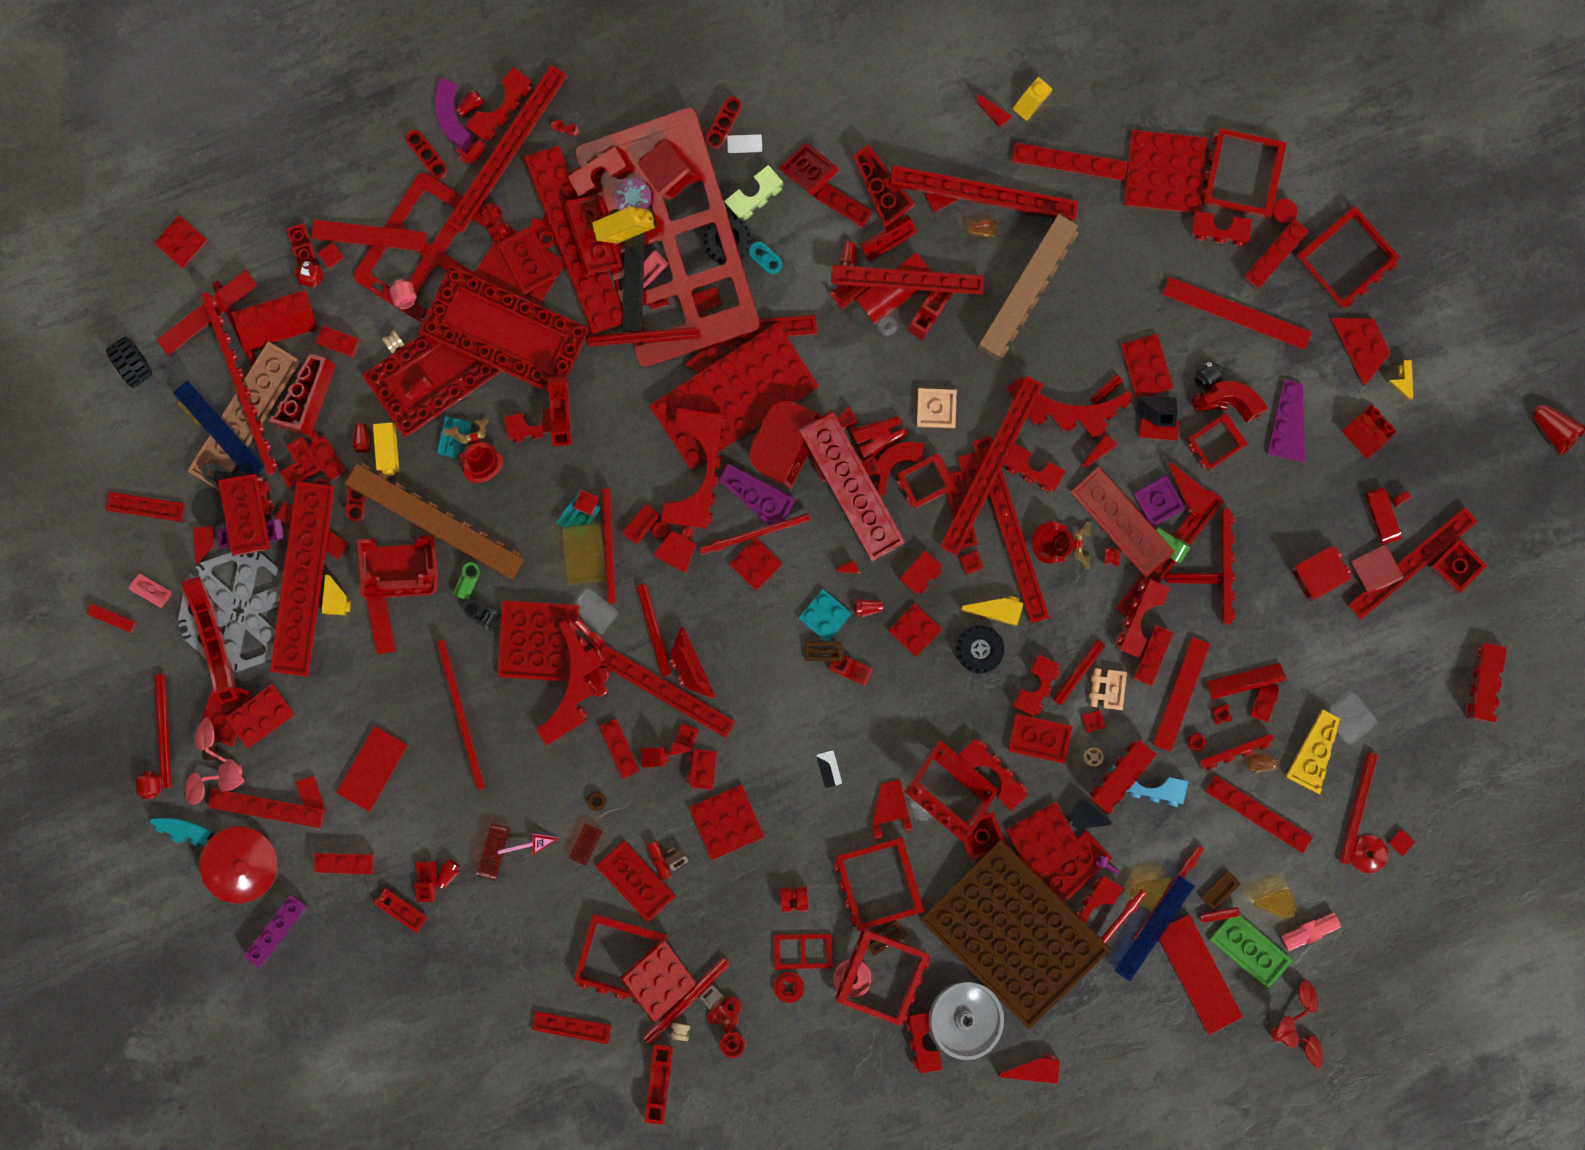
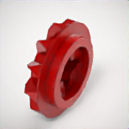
M782 973L774 982V993L782 1002H796L804 993V982L796 973ZM783 981L788 984L796 982L792 987L795 994L790 991L782 993L785 989Z

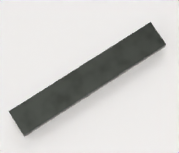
M645 232L625 240L622 331H642Z

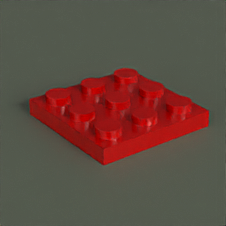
M742 784L689 807L711 860L764 838V834Z
M1057 802L1006 829L1022 860L1039 877L1084 853Z
M661 940L620 977L621 981L653 1022H656L696 985L694 979L664 940Z

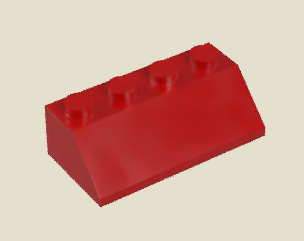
M306 290L232 312L244 352L263 347L268 341L276 343L318 330Z

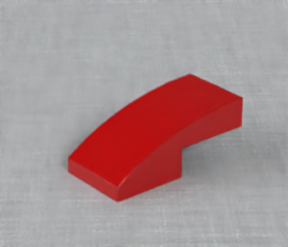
M844 655V661H831L828 670L863 686H866L873 671V668Z
M435 861L416 862L418 882L414 884L417 902H434L437 889Z

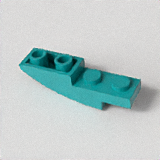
M157 818L150 821L154 825L153 829L160 833L165 831L170 834L169 838L178 844L180 841L186 842L189 837L191 838L189 841L198 847L200 845L204 846L214 833L205 827L185 820Z

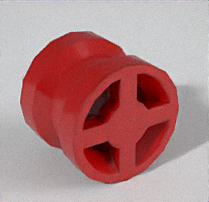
M1105 546L1103 565L1113 564L1115 567H1119L1121 549H1111Z

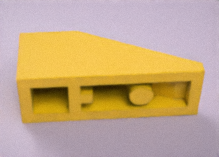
M1009 596V599L1002 598L964 605L961 611L1017 626L1024 603H1021L1017 597Z

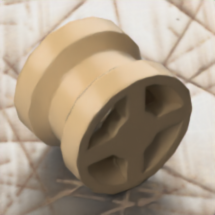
M395 330L391 331L389 336L382 338L392 354L396 352L397 348L405 345Z
M1089 748L1085 751L1083 758L1088 766L1096 767L1103 762L1104 756L1100 749Z
M671 1024L673 1030L670 1034V1039L689 1040L687 1034L691 1025Z

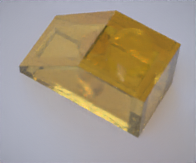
M1163 877L1142 882L1139 886L1135 885L1130 892L1132 895L1131 900L1141 889L1145 890L1147 895L1139 905L1152 912L1172 879L1170 877Z
M1286 889L1252 902L1253 906L1277 917H1284V919L1294 917V912L1299 911L1291 889Z

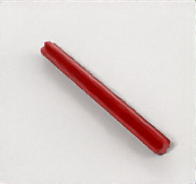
M697 327L595 335L587 337V345L591 347L698 338L699 329Z
M156 674L155 694L161 788H171L165 674Z
M1368 752L1366 754L1339 862L1348 865L1351 862L1378 755Z
M721 958L686 995L643 1035V1040L647 1044H651L730 966V963L725 958Z

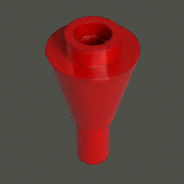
M1200 392L1192 398L1191 405L1195 411H1200L1197 404L1202 400L1201 396L1204 395ZM1218 403L1205 410L1220 409L1226 411L1228 404Z

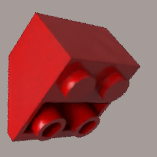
M1372 404L1341 431L1366 459L1372 456L1397 433L1393 425Z

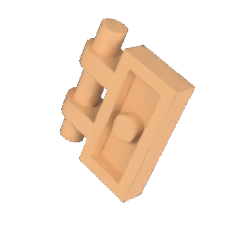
M1094 668V674L1091 676V682H1093L1092 691L1089 693V699H1091L1090 707H1097L1098 700H1104L1103 708L1123 710L1127 672L1107 670V677H1101L1102 669ZM1100 683H1106L1105 694H1099Z

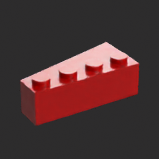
M869 144L853 155L885 228L894 224L916 206L903 188L889 186L891 172Z
M310 354L298 372L297 380L287 390L289 393L286 398L277 406L279 408L274 416H271L268 422L284 430L311 436L336 365L324 357Z
M1481 643L1480 647H1477L1476 658H1478V661L1472 671L1474 683L1469 687L1471 699L1465 709L1467 719L1485 723L1497 722V716L1494 715V711L1499 707L1500 699H1498L1496 694L1497 692L1499 693L1502 686V677H1499V673L1502 674L1504 671L1507 647L1488 643Z
M1137 740L1136 743L1132 741L1126 748L1127 754L1124 757L1120 756L1115 761L1114 765L1116 767L1112 772L1108 770L1101 779L1104 782L1100 787L1096 785L1089 793L1092 796L1089 800L1107 815L1111 814L1114 810V805H1117L1122 800L1125 792L1133 786L1138 779L1137 777L1145 771L1157 755L1140 740Z

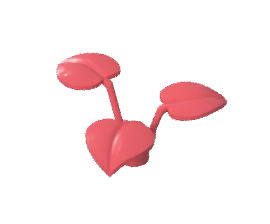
M204 718L195 732V746L198 750H205V752L224 763L219 766V775L200 778L199 773L195 772L188 777L185 784V799L188 805H196L202 800L205 791L202 782L205 780L218 779V785L222 791L233 790L244 782L241 776V765L236 764L232 759H224L209 749L214 742V729L210 718Z

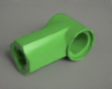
M1158 528L1157 532L1175 551L1170 558L1181 563L1191 546L1183 540L1173 537L1163 529Z
M470 562L464 565L453 595L467 601L469 600L476 581L481 574V568L478 564ZM469 566H474L477 570L476 574L472 577L467 574Z

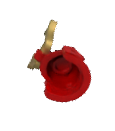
M488 417L482 420H475V426L480 430L468 435H461L458 432L457 426H454L452 429H444V435L451 436L463 444L470 443L465 446L463 453L459 454L458 460L465 478L473 483H482L492 479L498 474L503 465V457L497 452L494 445L489 446L486 442H479V439H483L486 435L485 426L489 423Z
M1055 521L1041 524L1035 530L1032 537V549L1036 558L1048 564L1065 562V558L1075 548L1074 554L1076 559L1083 564L1085 570H1090L1089 561L1091 556H1084L1082 548L1083 536L1092 535V522H1086L1082 529L1076 531L1075 540L1071 533L1066 530V525H1060V523Z

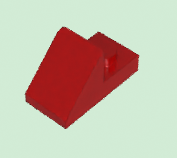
M1270 684L1259 687L1249 717L1268 723L1274 704L1277 703L1280 686Z

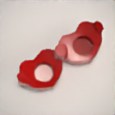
M561 120L551 123L553 131L565 132L573 137L580 134L575 124L566 126Z

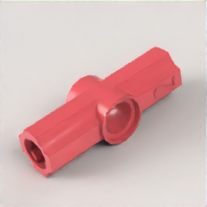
M1332 912L1322 918L1300 925L1298 929L1282 935L1281 938L1287 951H1291L1306 943L1315 942L1321 939L1323 935L1341 928L1337 916Z

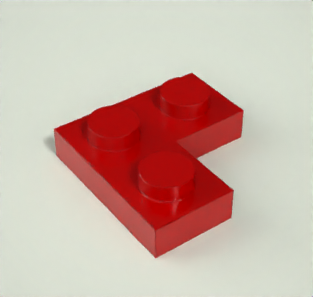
M303 436L286 446L295 463L279 473L289 489L296 486V481L303 482L323 470Z

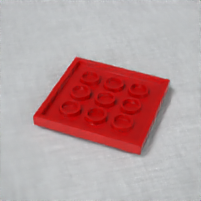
M1132 130L1124 206L1185 213L1201 212L1202 199L1200 197L1204 182L1208 138Z
M503 600L498 677L569 682L571 669L570 653L559 623L567 618L569 621L579 618L580 605Z

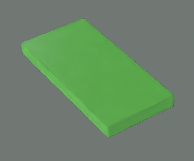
M1241 915L1225 919L1209 938L1212 943L1267 990L1293 961Z

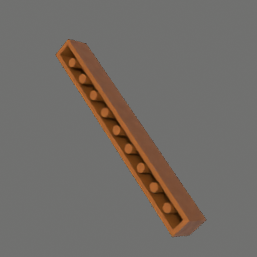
M363 463L355 465L345 482L347 487L511 581L514 579L524 561L521 558L522 554L513 549L511 552L506 550V545L498 540L492 542L488 539L489 535L480 530L478 533L471 529L472 526L465 521L459 523L454 520L455 516L451 513L438 511L439 507L432 502L426 504L421 501L422 497L418 494L405 492L404 486L396 482L394 485L387 481L388 477L381 473L377 475L372 473V468Z

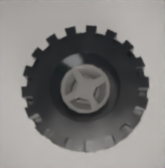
M978 625L970 627L961 634L957 641V659L969 672L971 671L976 674L990 672L1001 663L1004 656L1005 646L1002 637L995 629L993 630L989 626Z

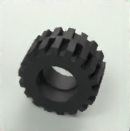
M729 215L728 218L732 231L736 232L739 237L737 247L743 261L745 256L749 254L752 245L751 232L747 224L742 222L740 218ZM710 223L704 232V246L708 256L713 261H717L718 264L722 265L727 262L724 250L720 249L716 242L719 234L716 224Z
M124 336L106 348L108 358L129 387L135 388L153 376L147 361L130 338Z

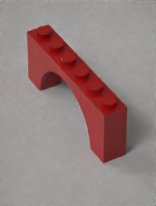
M683 407L677 408L674 427L689 432L701 443L707 457V474L703 484L693 495L680 501L664 502L661 522L707 529L708 524H712L713 513L709 512L710 505L714 506L716 494H712L713 486L717 487L718 475H715L716 467L720 468L721 462L718 450L722 449L724 437H720L721 429L725 430L726 418H723L724 413Z

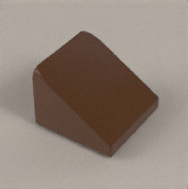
M214 741L209 749L216 754L217 741ZM202 750V760H217V758Z

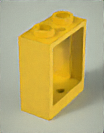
M627 207L592 222L597 241L616 244L655 228L654 218L650 210Z
M393 423L373 424L376 470L385 476H395V472H399L396 426Z

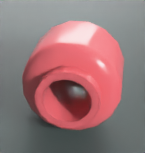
M403 279L396 280L389 289L393 304L401 309L410 308L417 299L413 284L409 281H404Z

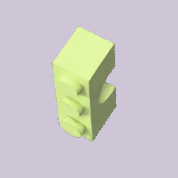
M769 165L754 176V181L760 188L755 196H745L739 189L724 201L736 218L747 220L753 215L752 211L756 207L760 209L768 202V197L771 195L776 196L782 191L783 181Z

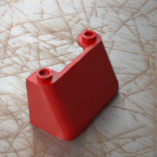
M421 535L415 539L414 545L376 547L375 541L369 538L357 540L359 591L362 598L425 596L434 594L437 591L438 569L434 536Z

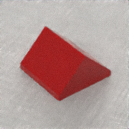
M994 811L984 814L973 833L963 840L970 861L985 856L1001 839L1004 841Z

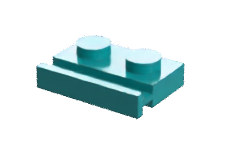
M445 416L437 454L458 459L459 454L463 453L468 443L463 444L451 436L444 435V429H452L454 426H457L458 432L461 435L471 434L473 422Z
M578 492L556 524L579 540L601 508L596 507L593 517L574 510V505L579 495Z

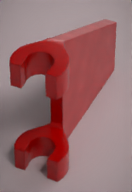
M900 780L881 784L872 824L875 840L883 838L880 824L902 819L905 832L913 831Z

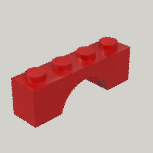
M514 67L501 81L505 88L503 104L493 112L484 113L477 111L465 125L471 133L484 143L487 140L490 141L495 136L496 128L499 125L503 126L508 120L507 115L511 110L515 111L520 105L519 100L522 96L526 97L532 90L531 80Z
M1294 219L1243 277V280L1257 291L1309 230Z
M1146 577L1140 581L1137 596L1130 604L1131 610L1129 615L1123 620V629L1115 639V648L1141 659L1148 642L1141 631V619L1144 613L1151 607L1164 604L1170 587Z
M974 739L958 755L972 768L983 766L992 769L997 774L1000 780V791L997 797L1012 811L1028 796L1026 793L1028 789L1021 782L1017 784L1013 780L1014 774L1007 767L1003 769L999 765L1001 760L994 753L990 755L986 751L988 747L981 739L979 741Z
M1104 876L1101 878L1097 877L1092 885V888H1094L1092 894L1086 895L1082 902L1084 905L1081 912L1077 911L1076 914L1088 925V918L1093 909L1102 904L1114 905L1123 887Z
M654 1044L644 1123L664 1125L674 1046Z

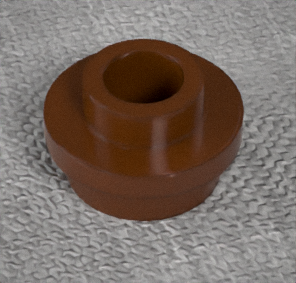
M592 792L587 798V804L590 809L599 811L605 807L606 797L601 792ZM596 797L600 799V804L598 805L593 803V799Z

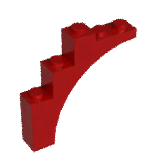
M1022 377L1005 389L1013 401L1024 381ZM1128 390L1119 397L1101 404L1073 406L1056 402L1039 394L1027 419L1033 426L1036 424L1040 426L1048 420L1046 416L1049 415L1062 433L1065 430L1068 432L1073 430L1077 426L1076 422L1078 421L1091 439L1095 436L1098 439L1107 432L1105 428L1108 425L1104 419L1109 421L1117 415L1115 412L1120 407L1125 409L1132 403L1130 399L1133 395Z
M200 576L181 581L200 634L217 701L219 704L237 700L233 667L227 655L224 635L218 624L216 607L213 600L208 595Z
M568 618L559 623V626L566 638L570 653L571 669L569 684L558 709L547 722L536 729L546 746L587 720V712L582 706L579 707L578 703L596 692V684L591 677L588 678L586 675L605 663L603 660L605 656L600 649L597 650L596 647H593L588 651L586 640L583 637H579L576 632L578 630L576 624L572 620L569 621Z

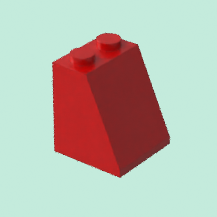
M661 139L654 145L655 148L650 153L646 152L642 155L638 166L659 195L672 200L699 174L670 140Z
M1333 545L1290 568L1308 602L1351 580L1350 575L1352 573L1347 564L1344 565L1342 563V554Z

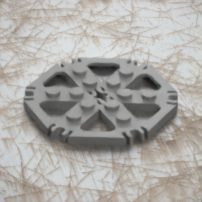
M230 552L199 563L205 570L199 566L195 567L199 571V575L196 577H201L208 595L220 606L216 608L218 624L220 627L226 626L224 639L233 672L236 668L235 664H237L236 672L272 660L276 629L259 614L279 607L284 572L262 553H260L259 559L256 560L258 552H254L251 558L247 554H243V557L241 555L232 556ZM229 561L237 563L238 567L233 592L212 574L213 567ZM264 566L279 579V585L253 595L258 568ZM189 574L190 578H195L194 575ZM183 593L178 622L186 620V622L180 623L179 627L187 626L188 631L183 633L182 636L187 637L191 635V637L184 640L206 658L203 645L198 640L200 634L194 616L189 613V602L185 593ZM241 602V608L244 609V613H240V616H237V612L234 609L238 608ZM246 630L266 647V652L263 655L249 660H243L240 657Z

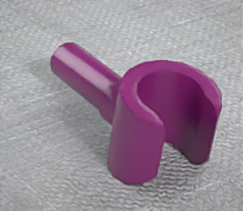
M1097 856L1096 866L1109 869L1115 874L1119 872L1118 869L1108 864V857Z

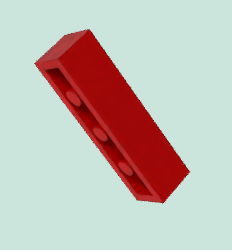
M92 603L86 613L91 617L129 633H133L137 624L135 621Z

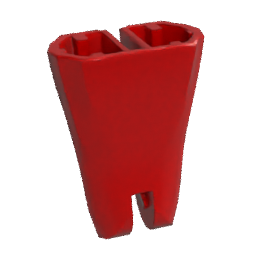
M900 416L849 429L852 441L862 461L872 456H878L908 435L906 428L896 430L895 433L890 431V428H895L903 423Z

